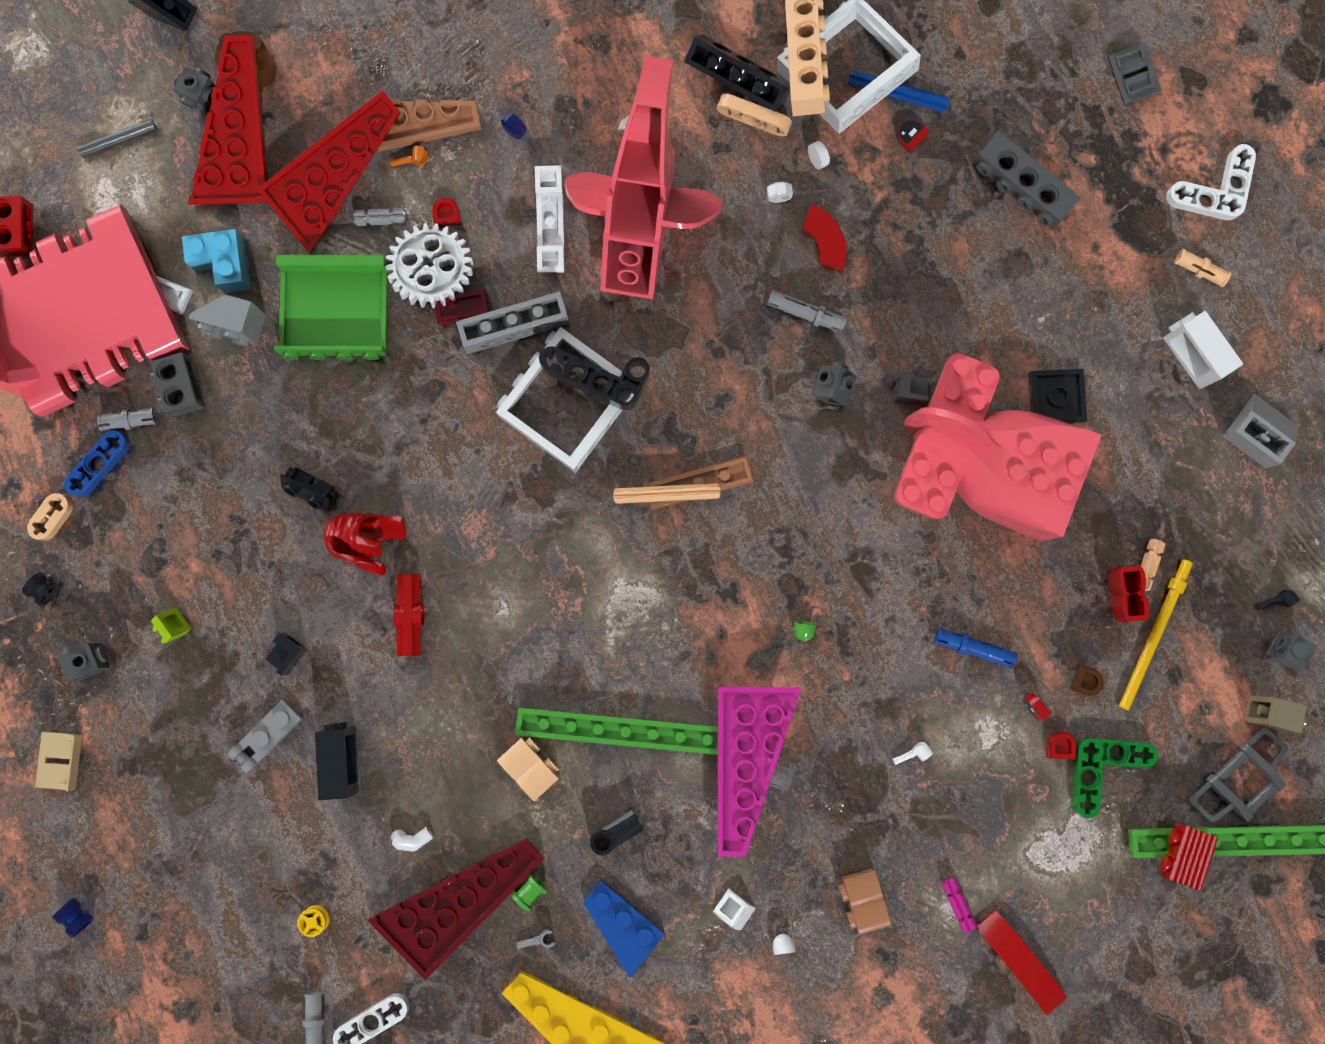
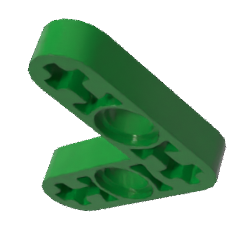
M1090 737L1080 739L1077 742V759L1074 760L1072 808L1074 812L1085 818H1093L1099 813L1101 807L1103 764L1149 768L1157 762L1158 752L1156 748L1151 744L1143 742ZM1089 743L1091 747L1095 748V753H1090L1089 762L1095 763V767L1082 765V761L1088 762V754L1084 753L1083 749L1088 747ZM1114 745H1119L1123 750V755L1119 760H1113L1110 756V749ZM1144 749L1145 752L1149 753V757L1144 758V760L1131 756V751L1143 752ZM1085 770H1091L1094 774V781L1090 785H1084L1081 781V774ZM1081 788L1089 791L1093 790V794L1087 793V801L1092 803V807L1087 808L1086 812L1085 809L1080 807V803L1086 801V793L1080 792Z

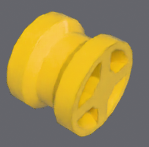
M321 905L308 907L299 915L297 920L299 931L307 937L319 935L328 927L330 914Z

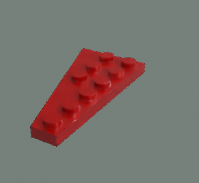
M224 36L217 68L219 70L217 81L211 95L213 98L206 118L199 150L198 168L194 173V186L192 195L189 196L188 205L267 203L257 190V188L268 181L255 36Z

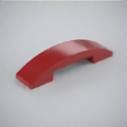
M996 909L977 924L976 930L1002 959L1046 1016L1068 998L1037 957Z

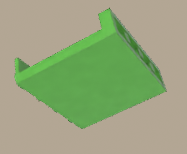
M276 255V266L281 272L279 345L274 346V350L282 358L289 360L299 359V356H309L310 359L315 360L326 359V356H336L337 359L350 360L352 356H363L364 359L377 360L379 356H387V276L389 273H387L385 266L389 265L385 256Z

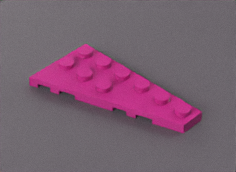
M718 687V856L746 857L802 687Z

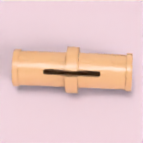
M1184 248L1179 252L1174 262L1176 265L1194 272L1195 277L1199 279L1203 277L1220 287L1226 285L1232 274L1230 271L1212 264L1209 258L1205 257L1202 259L1186 251Z

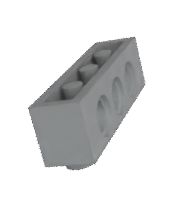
M560 291L456 321L461 341L467 354L570 325Z

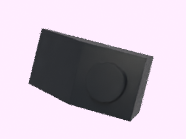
M187 0L128 1V3L151 18L183 31L188 30L197 11V7Z

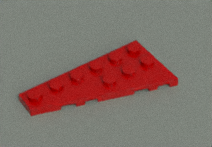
M383 90L257 188L259 193L309 254L313 252L401 114Z

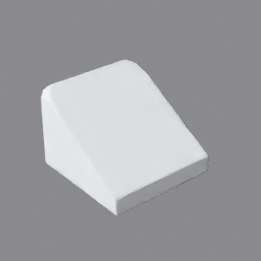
M728 889L713 912L733 929L740 931L754 912L755 907Z

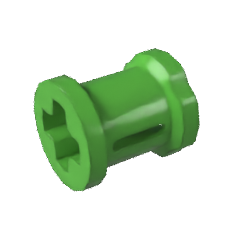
M529 874L527 882L517 892L514 891L511 894L514 901L527 912L532 909L531 905L541 894L548 892L547 887L533 874Z

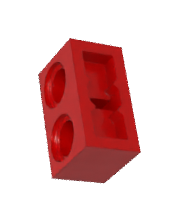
M22 196L0 197V256H30L29 252L33 251V204ZM11 210V214L6 217L7 212ZM12 236L11 240L6 244L7 238Z

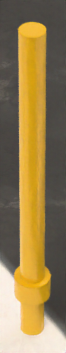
M1182 560L1175 578H1171L1167 587L1169 592L1118 707L1129 711L1178 597L1186 589L1187 583L1185 581L1193 565L1188 560Z

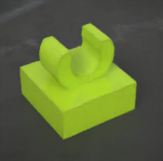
M176 607L156 615L151 620L154 625L152 630L160 633L163 638L161 640L162 643H167L184 636L191 630V627Z

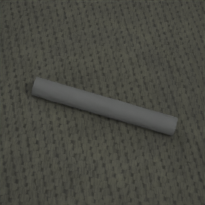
M152 119L80 145L77 147V151L81 157L153 131L156 129L155 123Z

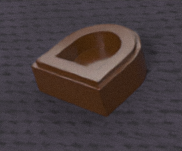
M1079 664L1070 689L1083 695H1096L1103 688V677L1097 670Z

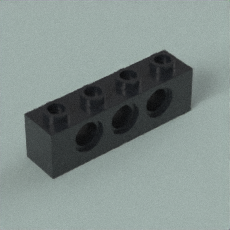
M703 34L694 37L684 60L686 64L774 112L783 107L790 93V82Z

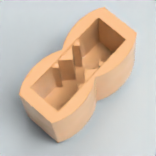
M522 736L497 762L516 781L521 789L535 801L559 779L560 776L557 774L559 768L550 758L544 760L538 753L541 748L531 737L526 740Z

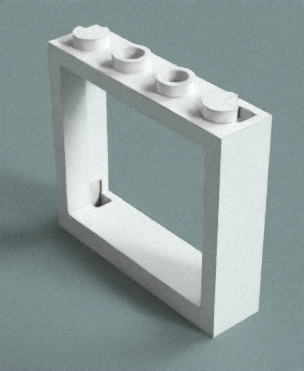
M848 0L846 3L843 1L839 8L830 16H824L825 32L820 33V39L826 38L827 42L856 19L898 61L837 110L829 102H824L825 113H820V115L838 134L919 70L921 55L864 0ZM786 47L784 52L777 57V70L784 79L790 82L788 47Z
M562 327L557 332L552 331L545 340L544 344H546V347L553 346L557 348L564 341L601 369L618 377L622 374L621 370ZM536 352L529 361L528 365L530 368L527 372L519 374L513 382L512 386L514 389L508 396L505 394L497 403L496 407L498 410L496 413L502 420L576 473L622 410L609 404L572 455L568 456L510 413V410L542 369L539 363L540 353ZM624 390L620 392L618 398L623 402H629L634 395L632 392Z

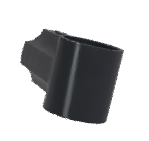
M632 809L592 833L590 837L591 849L595 854L605 856L644 829ZM605 834L610 838V844L607 848L599 849L595 846L594 840L598 835Z

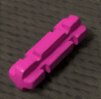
M954 877L944 880L942 887L945 893L949 895L947 898L955 916L960 919L958 923L965 933L976 929L977 924L970 915L971 911L963 893L959 891L960 886Z

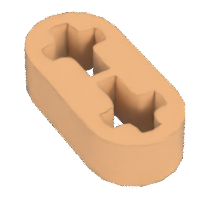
M59 493L49 495L30 519L27 525L29 535L34 539L42 541L52 539L70 516L73 510L72 500L68 496ZM56 501L61 502L60 505L63 507L61 511L56 510L57 507L54 505ZM40 523L45 524L44 527L47 529L45 533L40 532L41 529L38 527Z

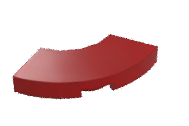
M811 204L802 231L810 235L817 244L819 251L818 264L843 272L847 256L844 235L837 222L826 211Z

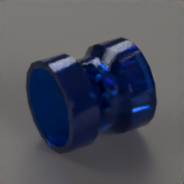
M76 898L67 902L52 916L57 924H62L65 927V933L70 938L78 935L94 920L89 912H84L81 909V903Z

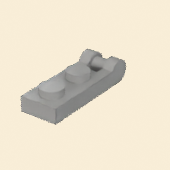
M283 699L227 755L233 761L236 759L242 765L241 769L248 774L304 718ZM249 746L256 752L251 758L244 752Z

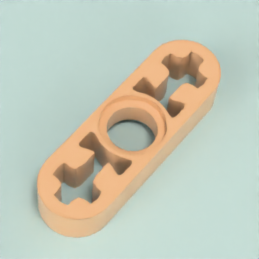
M722 94L717 105V110L722 115L777 136H787L792 124L791 119L781 113L774 112L730 94Z

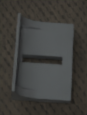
M1145 42L1108 56L1124 105L1152 95H1160L1162 89ZM1147 67L1148 71L1124 80L1123 76Z

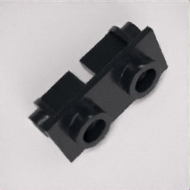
M289 467L285 475H280L281 488L286 494L291 497L298 496L314 509L330 511L329 499L334 501L338 495V491L335 490L334 486L320 479H317L313 486L310 485L313 475L298 467Z

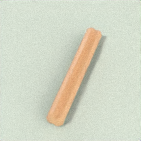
M714 483L616 488L613 495L614 502L619 504L720 498L721 491L720 485Z

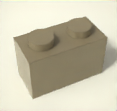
M1250 696L1245 722L1274 730L1302 733L1308 721L1307 705L1275 697Z

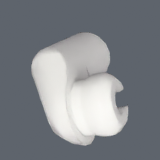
M427 826L414 836L406 835L401 829L394 831L391 835L394 848L412 852L418 850L434 838L433 833Z

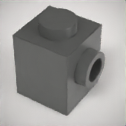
M87 643L57 657L67 682H79L109 668L107 652L99 643Z

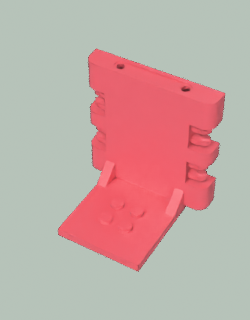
M121 204L86 219L91 235L85 227L80 229L79 235L84 243L80 246L76 245L75 239L70 234L62 238L55 233L37 241L38 251L35 249L29 252L34 265L31 268L27 267L25 260L21 256L14 260L7 256L0 258V389L19 397H24L28 407L38 416L44 417L76 402L71 390L75 392L80 389L75 373L81 371L84 380L89 385L97 380L101 385L109 387L125 380L121 367L125 369L130 366L124 352L128 349H131L134 358L138 362L145 359L143 351L150 361L190 350L127 209Z

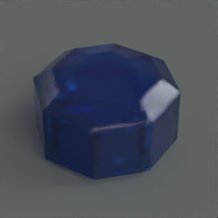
M507 113L501 119L503 129L511 137L521 139L527 132L526 126L516 115Z

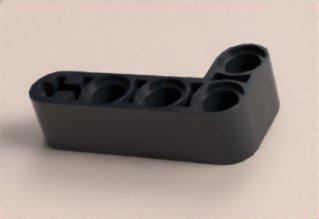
M546 347L539 355V363L547 375L625 411L631 410L636 406L650 376L649 364L641 357L630 359L626 363L621 376L618 377L557 347ZM555 356L557 362L560 365L552 363L551 366H549L547 363V359L552 360ZM635 366H640L645 370V374L636 378L630 374V370ZM575 367L584 370L582 377L577 379L572 378L569 373ZM598 379H605L609 385L604 390H597L594 388V383ZM628 390L634 396L629 402H623L618 398L620 392Z

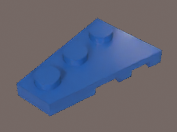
M601 879L583 903L628 977L631 978L665 935V932Z

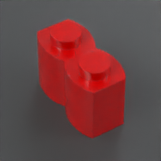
M1141 565L1110 569L1108 585L1113 594L1111 611L1115 621L1118 623L1148 620L1150 606L1144 594L1146 575Z

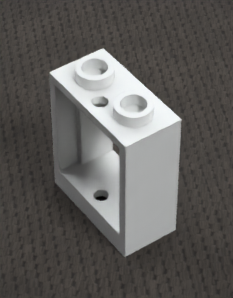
M1206 311L1197 316L1194 312L1190 313L1170 326L1169 330L1171 332L1163 337L1199 390L1221 380L1243 365V362Z

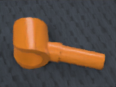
M414 146L412 148V156L390 160L392 167L407 163L422 166L427 162L428 152L422 146Z

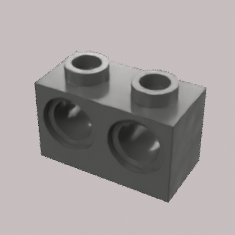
M180 352L150 362L153 370L150 371V377L153 384L158 387L160 396L157 397V401L163 412L177 417L205 408L190 357ZM176 368L174 377L168 379L167 374L169 370ZM179 393H183V400L179 404H175V397Z

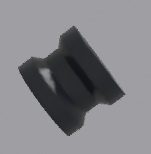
M39 572L24 584L22 593L26 597H33L35 603L43 607L54 599L60 587L55 582H49L47 576Z

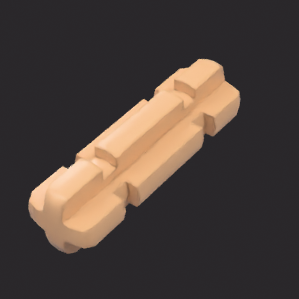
M1151 539L1147 546L1149 551L1145 553L1141 564L1146 575L1145 591L1151 589L1153 584L1151 578L1155 577L1161 560L1159 555L1163 553L1166 546L1165 542L1158 539Z

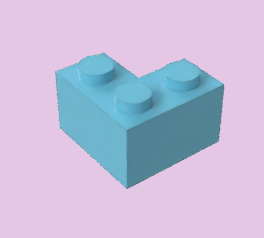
M236 229L182 236L184 261L195 272L213 269L215 286L224 293L251 290L245 238Z

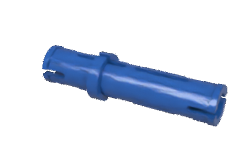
M939 627L934 636V644L954 649L956 653L961 655L964 653L1008 668H1013L1017 660V652L970 638L969 634L966 633L958 634Z

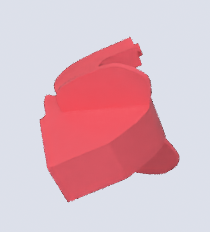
M645 56L613 176L594 172H581L569 175L565 180L566 194L574 207L588 214L605 217L600 291L653 299L666 227L679 229L697 228L713 220L722 210V200L710 192L699 189L673 188L676 150L671 145L669 133V100L673 60Z

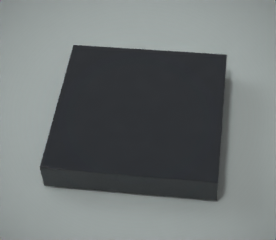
M1084 369L1030 371L1028 373L1031 412L1068 424L1087 422Z

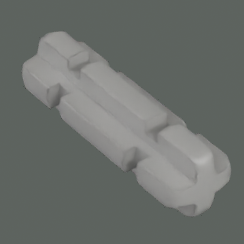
M390 208L369 209L368 212L356 210L353 215L354 223L357 226H367V223H370V225L392 224V222H395V224L406 223V211L404 208H393V211H390Z

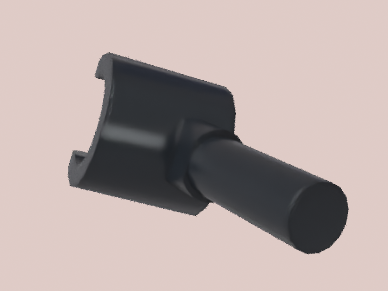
M1282 590L1272 599L1258 603L1257 607L1261 610L1282 602L1288 608L1298 603L1300 598L1293 590Z

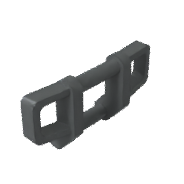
M1263 727L1259 729L1246 743L1243 742L1237 748L1238 752L1215 775L1210 774L1205 779L1206 783L1188 799L1189 805L1207 822H1215L1233 810L1243 822L1248 823L1253 819L1252 814L1276 791H1281L1286 786L1274 768L1288 751V746L1269 728ZM1262 735H1265L1278 747V753L1270 763L1251 747ZM1248 760L1263 774L1268 783L1249 802L1244 804L1223 782ZM1209 787L1228 804L1215 815H1210L1197 801Z

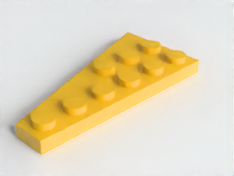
M521 971L502 991V995L551 1044H666L658 1040L657 1037L649 1033L646 1034L632 1027L631 1024L593 1005L590 1006L578 1000L577 997L571 994L567 995L553 988L551 984L524 971Z

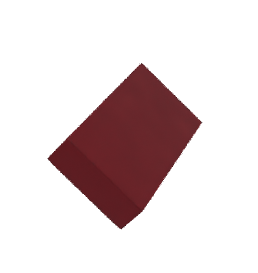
M485 289L454 294L455 301L447 297L445 298V306L442 305L440 300L436 301L435 306L438 326L456 323V321L490 312Z

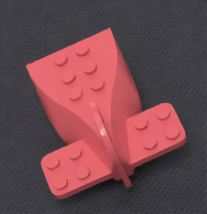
M957 353L952 355L944 365L929 406L917 410L905 420L904 429L914 436L915 441L894 493L896 503L906 509L936 520L946 516L957 492L973 511L990 521L1038 541L1062 538L1102 435L1028 411L1009 410L987 413L999 382V372L996 368L964 354Z

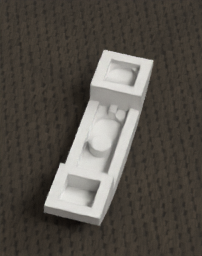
M561 165L535 166L537 273H564Z

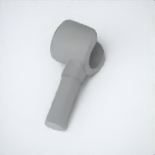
M544 929L540 932L539 936L518 941L516 943L517 948L538 944L551 948L556 942H544L543 937L546 934L553 933L551 929Z

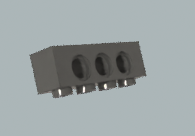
M1000 131L989 141L973 162L982 175L989 176L996 182L1001 191L1011 194L1017 199V203L1022 208L1030 210L1037 216L1041 224L1052 229L1062 221L1081 198ZM999 162H1005L1009 169H1003ZM1020 178L1026 179L1029 182V186H1024L1020 182ZM1040 195L1047 196L1050 203L1043 202Z

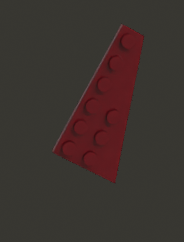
M524 838L370 917L367 921L426 980L545 857L527 838Z

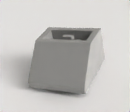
M228 295L215 299L189 315V319L197 324L196 328L206 332L205 335L222 340V336L232 339L231 342L241 346H247L248 343L258 345L266 314L251 301Z
M1254 394L1223 437L1267 469L1280 465L1296 444L1299 426Z

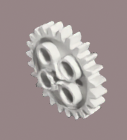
M424 223L423 230L421 231L414 225V233L412 234L404 230L405 239L396 237L398 247L390 246L389 248L393 255L386 256L389 265L385 266L387 273L390 274L387 277L390 283H394L392 285L394 291H400V296L403 300L409 296L411 305H414L419 300L421 308L425 307L426 302H430L432 308H435L436 301L439 300L445 306V298L447 297L455 301L454 292L463 294L464 291L461 284L469 285V279L466 276L473 275L472 268H470L473 265V261L469 257L471 252L469 248H465V240H458V232L450 235L447 226L440 231L437 223H435L432 230H429L427 223ZM430 246H439L435 251L427 250ZM409 260L417 261L412 266L405 265ZM447 265L454 266L451 271H442ZM424 280H432V283L428 286L420 285Z

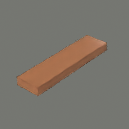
M747 456L643 485L644 487L718 483L720 491L753 483L754 480ZM688 500L648 503L650 510H655Z

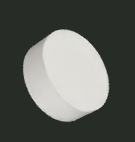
M820 141L810 144L808 146V155L813 166L818 170L828 166L830 157L825 145Z

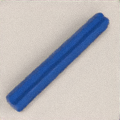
M852 70L848 78V84L863 89L877 77ZM904 84L899 85L887 95L941 112H945L949 104L948 97Z

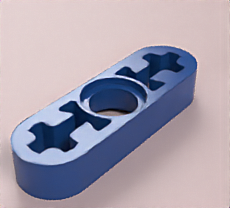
M115 430L106 432L67 475L64 481L66 491L78 497L89 495L129 450V438ZM113 438L118 440L119 448L112 447L111 440ZM103 449L108 451L107 453L111 454L112 456L109 457L107 454L102 453L101 450ZM100 456L104 461V465L99 471H94L91 468V461L95 457ZM91 474L93 478L87 477V475ZM77 479L82 480L81 484L84 486L82 489L76 488L77 484L75 481Z

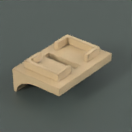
M42 732L35 787L66 791L76 790L82 741L81 734ZM48 758L70 759L69 764L47 762Z

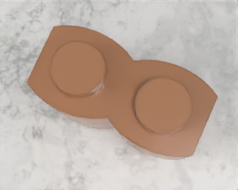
M873 868L841 877L842 884L838 885L842 901H848L850 912H847L846 916L850 929L855 928L856 932L861 935L891 926L881 887Z

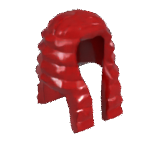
M353 512L347 514L340 513L327 522L323 537L327 551L335 558H340L341 561L354 564L363 571L383 576L386 574L385 564L370 558L371 556L381 557V541L387 539H406V525L404 519L400 516L389 515L385 517L382 514L374 515L372 513L363 514L360 512L356 514Z

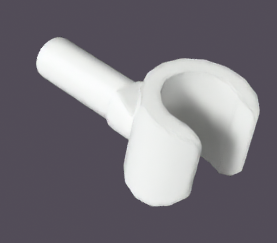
M919 742L909 752L893 758V761L896 765L916 755L921 761H925L933 752L926 743Z

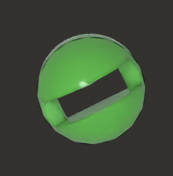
M794 621V634L799 640L808 641L814 636L815 623Z

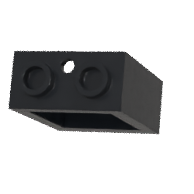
M347 722L323 725L324 730L315 732L318 801L349 798L359 793L356 727H347Z

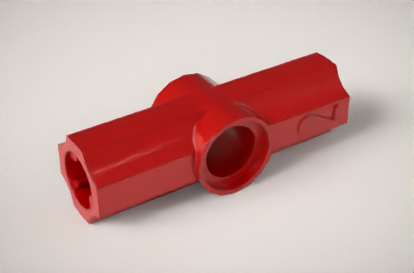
M397 574V603L394 604L393 609L394 626L397 628V656H422V627L425 621L424 604L421 603V574Z

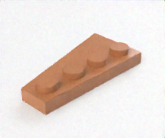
M390 99L401 114L378 150L381 152L482 130L476 102L464 100L427 102V100L416 99L415 102Z

